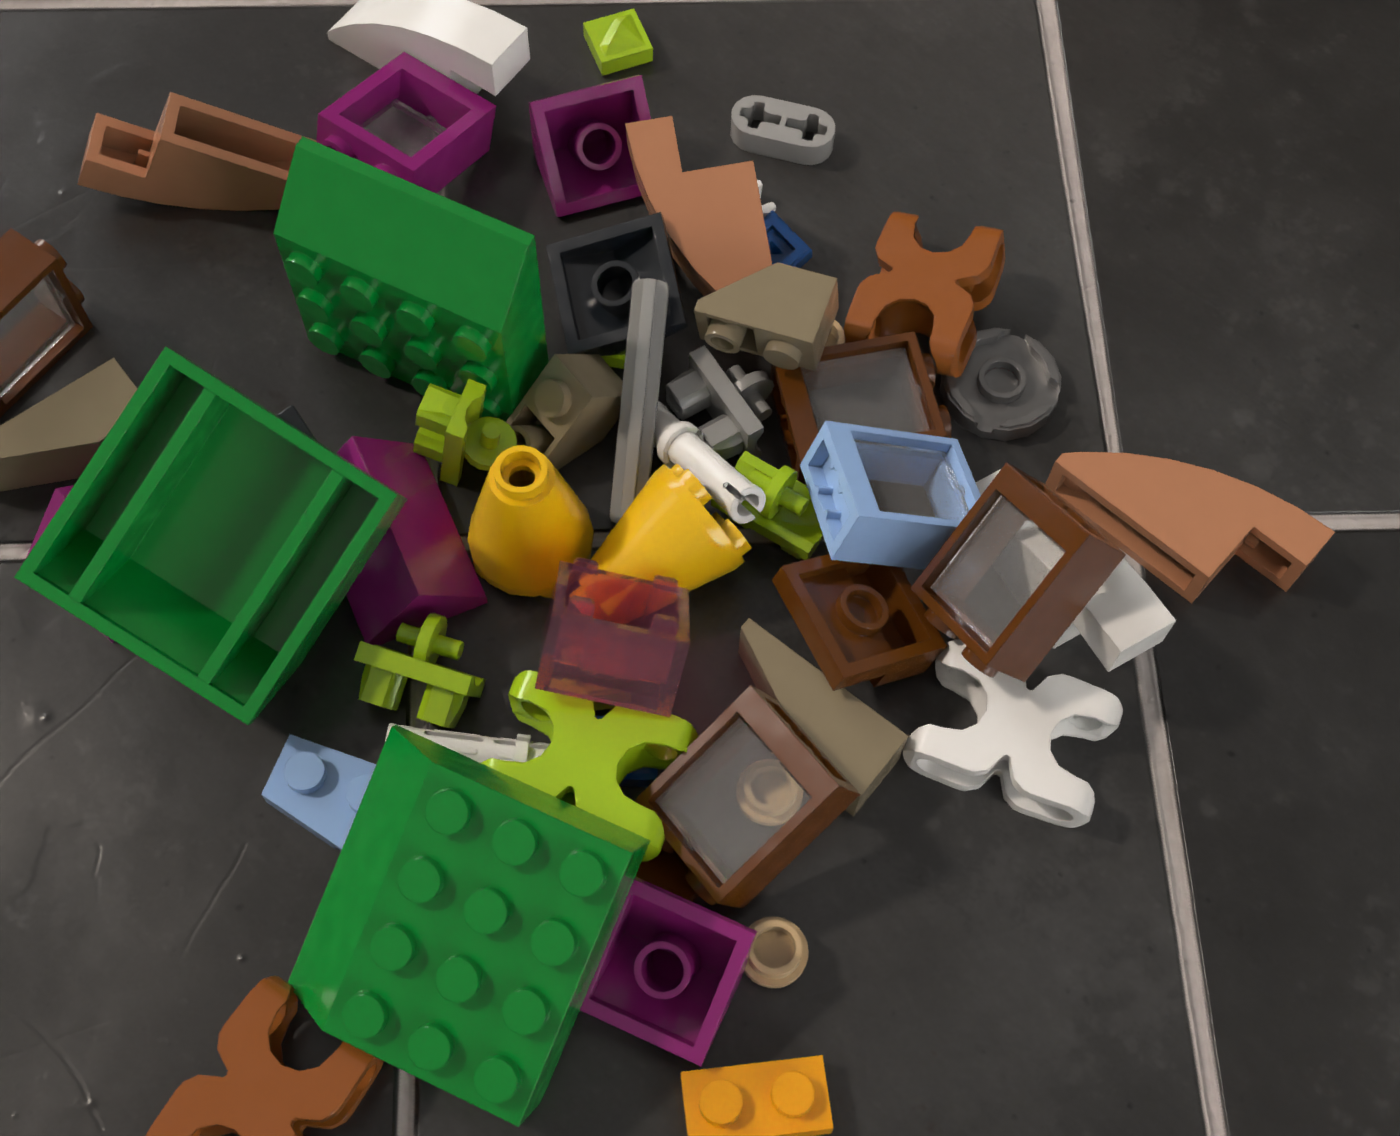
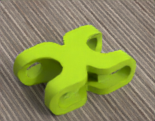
M525 670L515 677L508 693L512 712L522 723L530 725L547 735L551 743L541 756L527 762L490 758L481 764L650 840L642 861H649L657 857L665 840L662 820H660L655 811L626 797L619 785L627 774L642 767L666 769L682 752H687V747L699 736L691 723L676 715L634 701L618 704L602 719H597L595 717L593 696L583 685L537 671Z

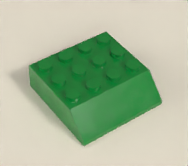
M302 136L295 146L273 234L310 342L327 354L337 355L342 353L359 361L369 372L378 377L390 378V376L402 380L412 385L422 396L425 395L430 383L462 395L468 379L487 385L482 417L500 418L506 422L549 362L535 235Z
M165 346L14 578L246 725H251L301 665L406 503L407 498L190 359Z
M394 725L391 727L288 983L293 986V992L322 1031L519 1127L544 1097L650 840L405 728Z

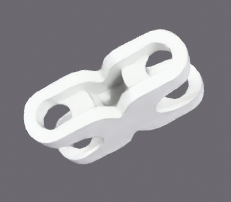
M955 639L947 642V647L935 660L936 676L942 686L970 701L977 714V724L963 730L944 728L931 724L918 727L908 737L903 749V757L909 768L925 777L961 791L979 789L993 775H998L1000 777L1003 799L1013 810L1054 825L1068 828L1078 827L1089 822L1095 803L1094 791L1088 782L1076 777L1058 765L1050 750L1051 740L1062 735L1091 741L1107 738L1119 727L1123 714V707L1118 697L1102 688L1064 674L1048 676L1034 690H1029L1026 688V681H1020L999 671L994 678L983 674L962 656L961 652L966 645L961 640Z

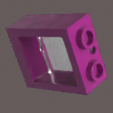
M403 52L318 113L316 142L434 193H438L490 150L496 105Z

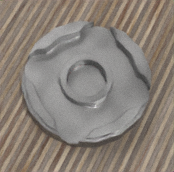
M1002 328L976 331V345L962 375L957 378L941 375L940 393L944 405L947 407L949 414L961 427L981 438L1008 441L1027 437L1047 423L1058 403L1062 377L1055 358L1039 341L1028 335H1025V338L1022 339L1019 336L1009 335L1011 330Z

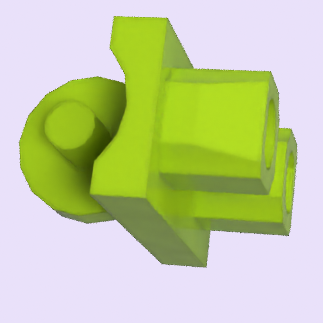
M468 379L463 393L460 395L430 383L416 413L415 425L420 427L414 440L413 452L442 463L441 481L454 486L458 485L462 474L464 457L474 467L489 471L500 453L517 445L515 432L508 423L500 418L482 417L487 385Z
M744 451L734 468L764 491L766 502L760 513L749 502L744 500L742 505L756 518L748 523L739 525L745 529L750 528L780 545L781 550L799 560L809 559L824 537L807 486L796 480L797 471L789 466L784 465L777 469L751 453ZM711 499V506L728 515L724 509Z
M430 613L421 628L406 623L400 625L396 641L413 646V656L380 645H372L360 641L354 658L355 661L366 664L361 679L359 700L387 709L398 710L407 679L412 678L427 683L416 718L446 728L456 727L466 708L469 696L481 697L486 679L436 664L439 655L458 661L464 649L463 641L446 636L447 618L437 613Z

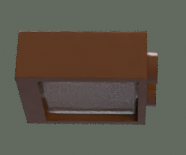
M12 228L0 237V418L93 327L81 305L85 301L84 295L67 279L63 271L67 263L61 254L46 241L38 239L33 243Z
M915 331L826 346L816 371L802 367L787 370L771 365L770 378L774 384L771 396L790 468L797 471L796 480L805 485L806 482L800 464L825 421L951 438L952 428L949 412L944 404L937 405L933 392L935 387V369L929 353L921 354Z
M1006 462L910 589L929 607L924 613L925 618L942 633L951 638L958 637L966 645L961 654L972 666L992 678L999 671L1025 682L1126 554L1044 483Z
M750 685L687 747V752H682L634 801L655 811L660 820H662L665 834L662 849L670 854L676 852L690 870L685 874V878L691 888L705 902L710 905L718 903L744 908L861 794L774 697Z

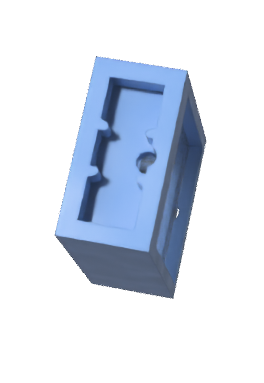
M825 421L800 464L831 560L925 569L981 496L958 439Z

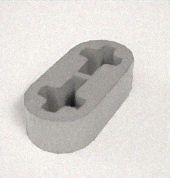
M751 95L737 101L732 108L730 136L733 143L744 151L802 165H815L822 163L831 155L836 125L833 118L821 109L771 97ZM753 120L762 121L758 128L749 127ZM807 132L816 134L812 141L802 138L806 136Z

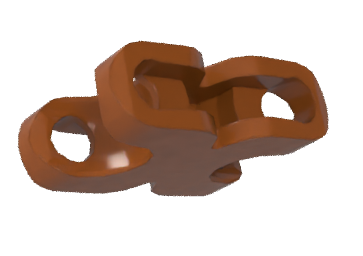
M894 211L889 216L875 247L879 266L882 267L880 274L870 275L859 284L845 320V343L915 331V333H921L930 337L931 354L936 363L934 367L935 374L955 378L960 377L966 368L977 341V332L973 321L974 311L982 310L992 302L1003 272L1006 259L1004 230L986 226H975L971 235L962 246L949 252H931L923 248L922 237L916 225L919 215Z
M270 976L257 983L219 1032L217 1050L228 1070L227 1075L218 1077L198 1074L183 1081L155 1119L146 1136H222L230 1133L240 1136H304L303 1131L306 1127L332 1130L346 1123L352 1116L381 1070L383 1060L343 1041L338 1049L319 1067L302 1071L287 1067L283 1062L281 1043L298 1011V998L293 992L294 988L290 983L280 976Z

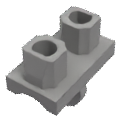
M705 345L690 352L689 370L680 374L666 385V400L677 418L682 421L706 409L713 420L703 424L698 429L703 433L705 443L723 459H729L737 454L741 457L744 451L758 458L761 457L762 451L757 446V441L764 433V426L760 421L767 419L772 414V409L765 401L774 387L772 379L762 370L746 375L740 365L732 366L725 373Z

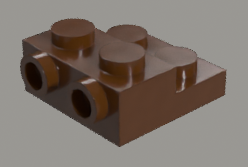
M827 554L781 566L772 579L773 584L833 691L870 680L875 688L923 673L947 647L938 629L925 618L924 613L926 609L918 596L910 589L912 586L902 567L831 560L830 555Z

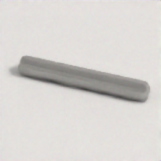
M651 278L637 279L632 285L609 513L611 522L616 524L651 477L669 297L668 283Z

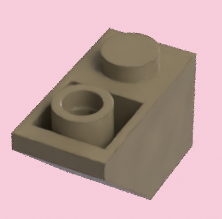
M777 262L698 299L694 308L699 337L714 349L725 353H737L741 350L763 356L770 364L782 369L794 370L802 367L816 371L839 309L837 278Z
M554 354L506 423L514 430L517 445H526L537 449L559 470L601 442L617 422L620 413L623 381L599 354Z

